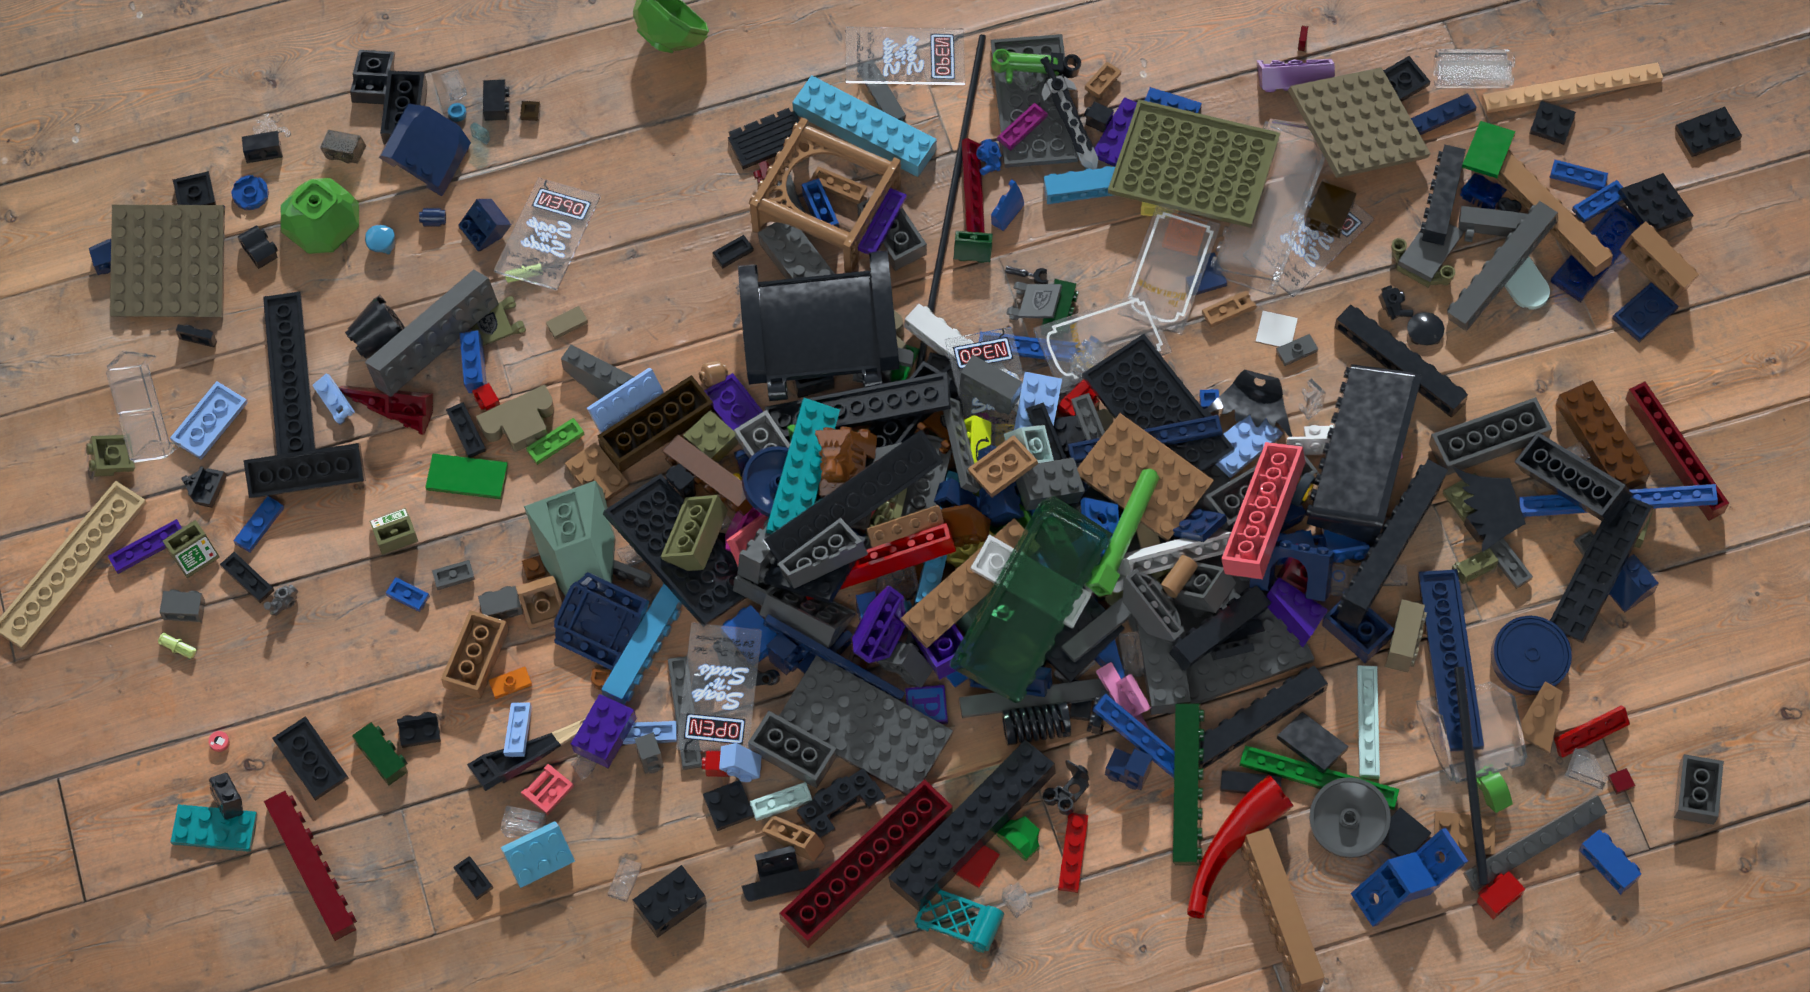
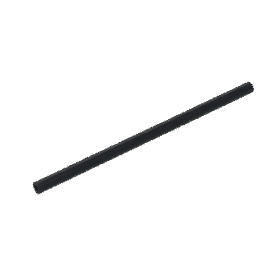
M1455 667L1454 673L1479 886L1489 885L1465 672L1464 667Z

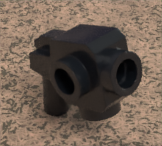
M1392 285L1381 289L1382 293L1378 298L1388 317L1394 320L1398 317L1413 316V310L1402 309L1401 303L1405 301L1403 291H1399L1398 288H1392Z

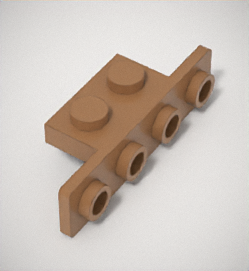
M936 505L867 529L870 545L876 547L942 525L944 521L940 506Z

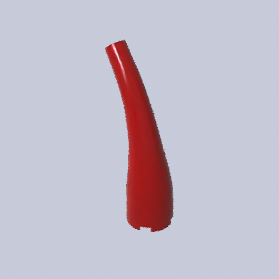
M1268 775L1240 800L1211 841L1193 882L1187 908V915L1197 919L1205 917L1209 901L1208 896L1212 885L1228 859L1243 846L1246 835L1264 830L1294 807L1290 799L1285 796L1281 787L1271 776Z

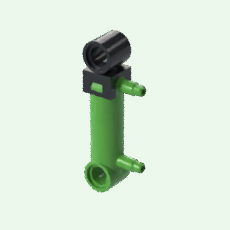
M998 49L993 54L991 67L998 73L1006 71V82L1011 84L1013 71L1046 73L1040 59L1046 56L1049 58L1056 76L1063 74L1066 78H1074L1079 73L1081 59L1074 54H1069L1064 58V53L1051 52L1050 55L1012 53L1006 49Z

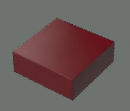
M1302 25L1297 48L1299 51L1305 50L1309 26Z
M1627 768L1608 775L1616 795L1633 789L1636 786Z

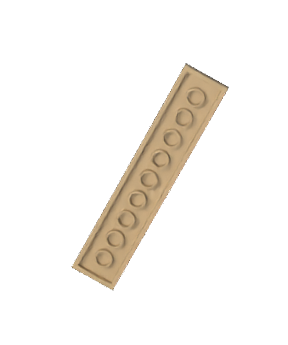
M115 481L0 617V635L24 650L147 504L146 500Z

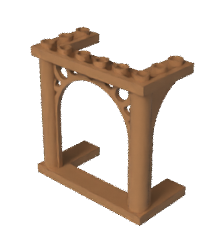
M801 117L800 121L794 124L791 136L785 139L782 151L776 154L773 166H769L765 179L760 181L757 188L758 191L749 200L752 230L758 233L762 230L765 223L779 222L804 231L842 248L844 272L851 273L859 262V241L890 188L897 191L901 189V160L894 157L892 161H889L809 126L808 120ZM830 154L871 170L883 177L851 232H847L802 212L791 202L787 194L786 183L791 170L796 164L813 155ZM778 181L782 182L780 186H776ZM774 191H781L783 193L778 198L770 197V194Z

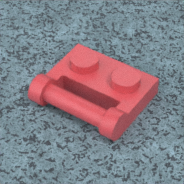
M549 764L543 768L544 771L527 789L521 792V795L526 800L530 801L546 815L574 787L572 782ZM549 776L553 777L537 796L533 795Z

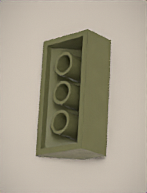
M718 495L685 498L661 555L662 560L687 571L704 570L728 512L727 507Z

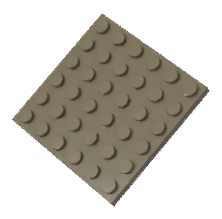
M1382 67L1293 85L1288 89L1336 178L1426 159L1431 154Z
M112 205L110 316L223 317L225 206Z

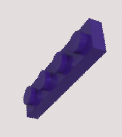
M892 188L889 189L860 241L858 251L869 255V253L879 250L907 199L906 194Z
M176 519L114 552L108 558L117 574L166 549L163 540L182 529Z

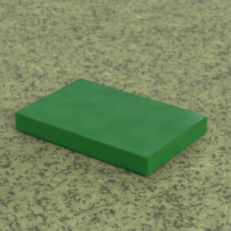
M1480 121L1462 168L1498 178L1516 131Z

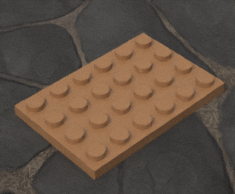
M1120 413L1077 470L1082 481L1114 504H1118V507L1123 510L1142 470H1155L1160 479L1140 522L1168 542L1174 535L1173 529L1179 527V523L1186 519L1214 480Z

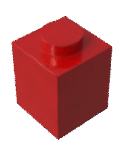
M706 751V758H702V770H705L706 776L730 777L726 772L719 769L721 751Z

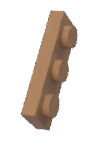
M819 166L810 179L812 181L819 178L825 191L857 204L861 203L867 192V186Z

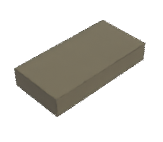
M577 306L547 321L546 325L554 339H557L587 324L588 320L580 306Z

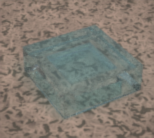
M473 122L470 126L472 136L487 145L490 141L488 130Z

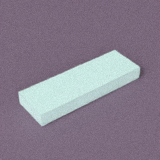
M804 782L750 801V806L756 821L805 805L813 799L807 783Z

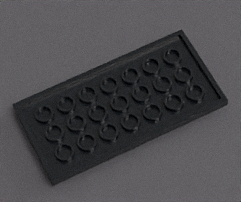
M1142 334L1082 373L1083 379L1114 419L1121 413L1142 429L1209 417L1145 334ZM1223 433L1218 436L1167 445L1168 448L1202 472L1235 451V448Z
M659 474L605 509L603 515L704 628L746 599V597L733 591L734 579L738 576V566L733 554L726 549V546L718 537L704 570L687 571L662 560L661 555L684 499L662 474Z

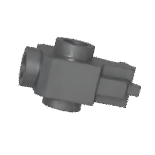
M291 584L278 588L274 593L275 598L271 603L265 602L264 608L269 610L271 615L277 616L283 609L291 608L295 604L298 590Z

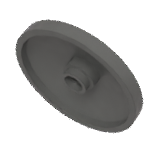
M1348 777L1328 783L1317 793L1311 805L1309 819L1315 839L1325 850L1343 858H1358L1373 852L1382 844L1390 827L1391 816L1388 803L1378 788L1365 780Z

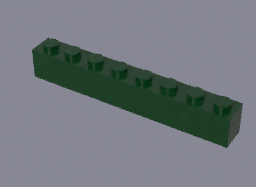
M1175 704L1173 863L1175 865H1199V860L1203 859V848H1199V840H1203V828H1200V820H1203V808H1200V800L1204 799V790L1200 788V780H1204V769L1201 768V761H1204V749H1201V741L1205 739L1204 729H1201V722L1205 721V710H1201L1200 704Z

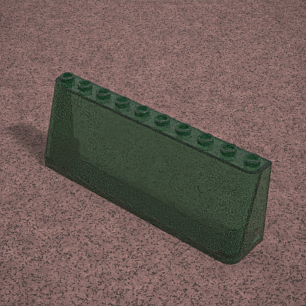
M1055 496L1043 499L1036 508L960 643L949 667L1014 703L1021 702L1027 694L1026 688L1036 678V670L1045 662L1046 658L1044 656L1046 652L1054 646L1056 634L1062 631L1066 616L1068 617L1074 609L1072 605L1075 600L1081 597L1083 593L1082 587L1091 579L1092 569L1101 561L1102 557L1100 555L1109 546L1112 533Z

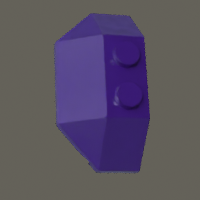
M887 586L868 605L852 637L854 653L868 663L889 658L906 626L900 620L905 615L904 596L891 586Z

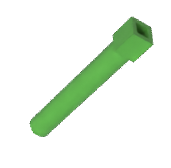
M1153 469L1142 470L1099 565L1093 567L1087 580L1086 586L1098 596L1112 594L1120 574L1117 571L1160 479L1157 472Z

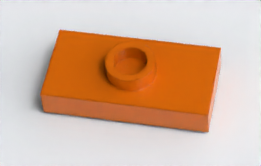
M525 666L488 680L495 699L532 686Z

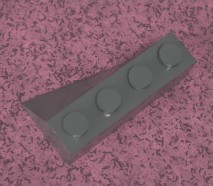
M573 345L569 346L561 358L563 370L579 384L587 388V391L595 395L599 400L634 378V376Z

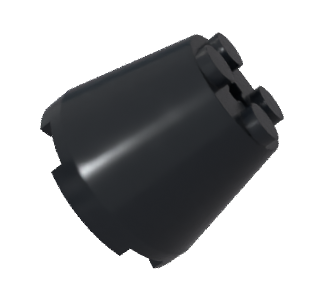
M381 295L375 297L345 332L350 341L358 345L355 348L365 359H369L405 328L394 310L385 304L387 302Z

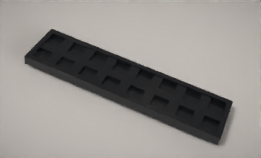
M1631 497L1610 525L1603 521L1599 525L1550 619L1567 637L1584 643L1654 509L1652 505Z

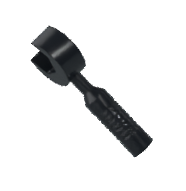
M1006 266L1005 269L1007 274L1034 277L1035 284H1048L1049 281L1041 280L1039 277L1040 274H1047V269L1039 268L1034 273Z

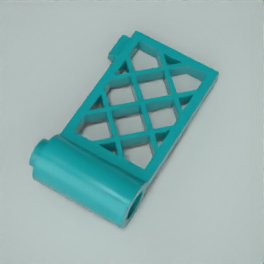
M943 890L938 892L943 901L934 905L929 901V907L925 905L918 912L914 921L917 924V928L927 932L929 929L970 943L973 945V949L980 953L989 951L1004 917V912L996 907L984 906ZM953 901L959 902L961 908L950 912L947 904ZM945 905L948 914L937 918L934 909ZM971 908L979 909L978 915L969 919L966 910ZM932 910L935 919L928 922L921 920L924 913ZM964 912L967 920L956 924L952 916ZM950 917L954 926L947 929L941 927L939 921ZM969 924L971 928L969 936L960 934L958 928Z

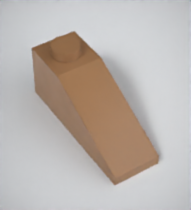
M772 815L761 830L764 834L785 847L794 845L797 855L813 862L825 847L815 832Z

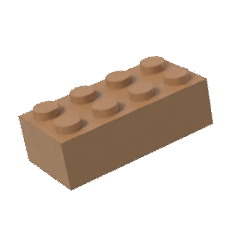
M1644 222L1635 230L1619 249L1672 301L1686 291L1699 275L1696 269L1689 265L1682 255L1675 251L1669 242L1662 238L1655 228L1647 222Z
M469 610L441 678L444 688L481 699L509 631L506 621Z

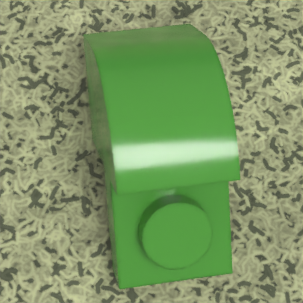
M1488 768L1476 774L1477 785L1483 791L1486 805L1495 813L1513 805L1508 786L1497 770L1492 772Z

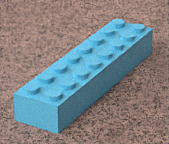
M812 75L792 102L793 111H795L797 116L803 117L820 128L889 161H892L894 157L900 159L901 169L916 177H919L937 150L936 138Z

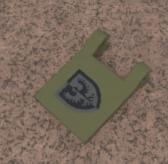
M512 296L499 302L494 309L471 327L472 331H479L483 339V346L526 331L522 321H517L512 326L509 324L504 310L516 307Z

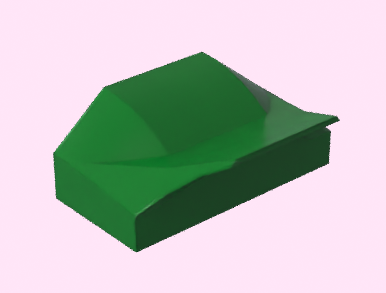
M1025 816L1016 820H1010L997 832V836L1025 861L1040 848L1038 842L1040 829Z

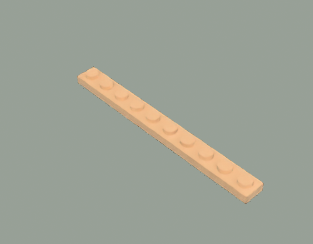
M1657 62L1483 94L1482 100L1486 113L1540 104L1541 101L1552 102L1661 82L1663 75Z

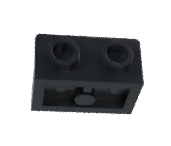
M424 712L419 716L406 715L397 719L402 748L441 742L439 721L436 713Z

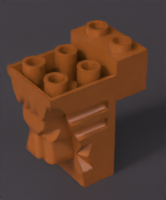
M825 427L823 430H815L818 443L822 448L821 452H819V455L822 457V463L820 464L822 482L819 484V496L823 498L865 469L866 459H875L877 436L870 433V430L859 429V432H854L850 427H840V430Z

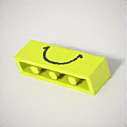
M973 415L965 419L964 422L973 460L976 463L978 461V450L991 445L992 432L990 421ZM979 491L975 494L977 497L980 496Z

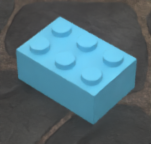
M556 821L500 847L520 888L575 862Z

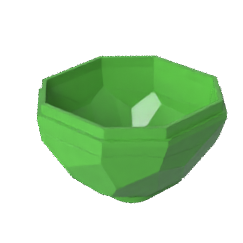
M636 0L633 18L638 27L637 32L659 51L673 53L674 51L692 48L702 43L708 37L709 29L707 23L683 1Z
M331 178L309 179L298 186L280 207L281 233L309 254L334 252L359 227V202Z

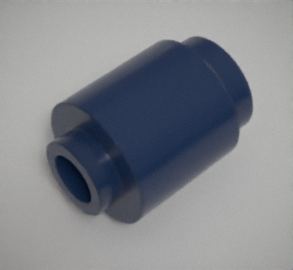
M423 208V211L419 212V223H423V227H441V225H446V210H441V208Z

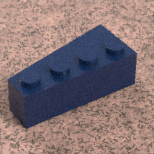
M989 445L978 450V461L994 450L996 446ZM1016 481L994 497H991L980 485V512L991 520L990 526L998 528L1008 524L1014 518L1018 520L1024 517V513L1019 507L1021 503L1020 497L1016 495L1015 491Z

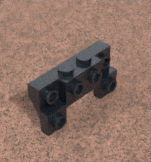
M862 768L850 777L837 778L828 788L818 790L815 796H813L812 801L797 810V815L821 840L822 837L831 831H835V827L830 820L860 802V798L867 808L870 809L875 803L884 800L885 795L876 782L872 781L864 768Z

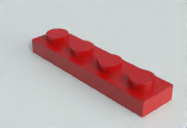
M1621 705L1554 738L1558 755L1564 758L1630 725L1626 708Z
M1072 813L1068 815L1058 890L1078 893L1088 815Z

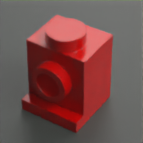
M490 383L472 391L474 400L481 411H488L500 405L499 399Z

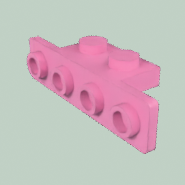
M1111 662L1096 670L1105 689L1109 692V696L1149 729L1141 713L1151 707L1133 675L1129 674L1121 679Z

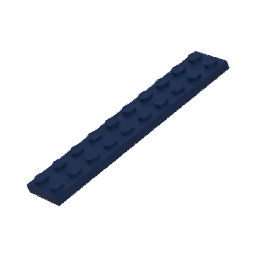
M1458 570L1418 572L1421 601L1425 605L1423 612L1427 613L1425 628L1443 751H1463L1454 673L1455 667H1464L1473 750L1484 749Z

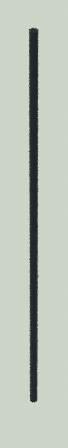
M983 34L979 35L927 306L933 314L962 167V140L967 138L986 40V36ZM922 340L915 371L925 361L928 345Z

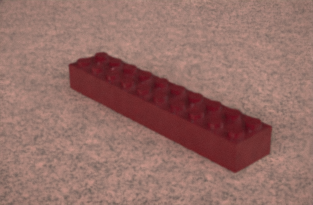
M924 779L779 913L780 921L809 948L927 839L953 813V806Z

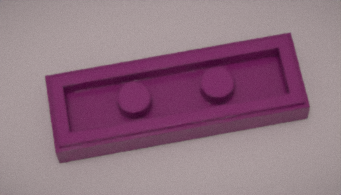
M1033 103L997 137V141L1011 151L1048 117V113L1036 103Z

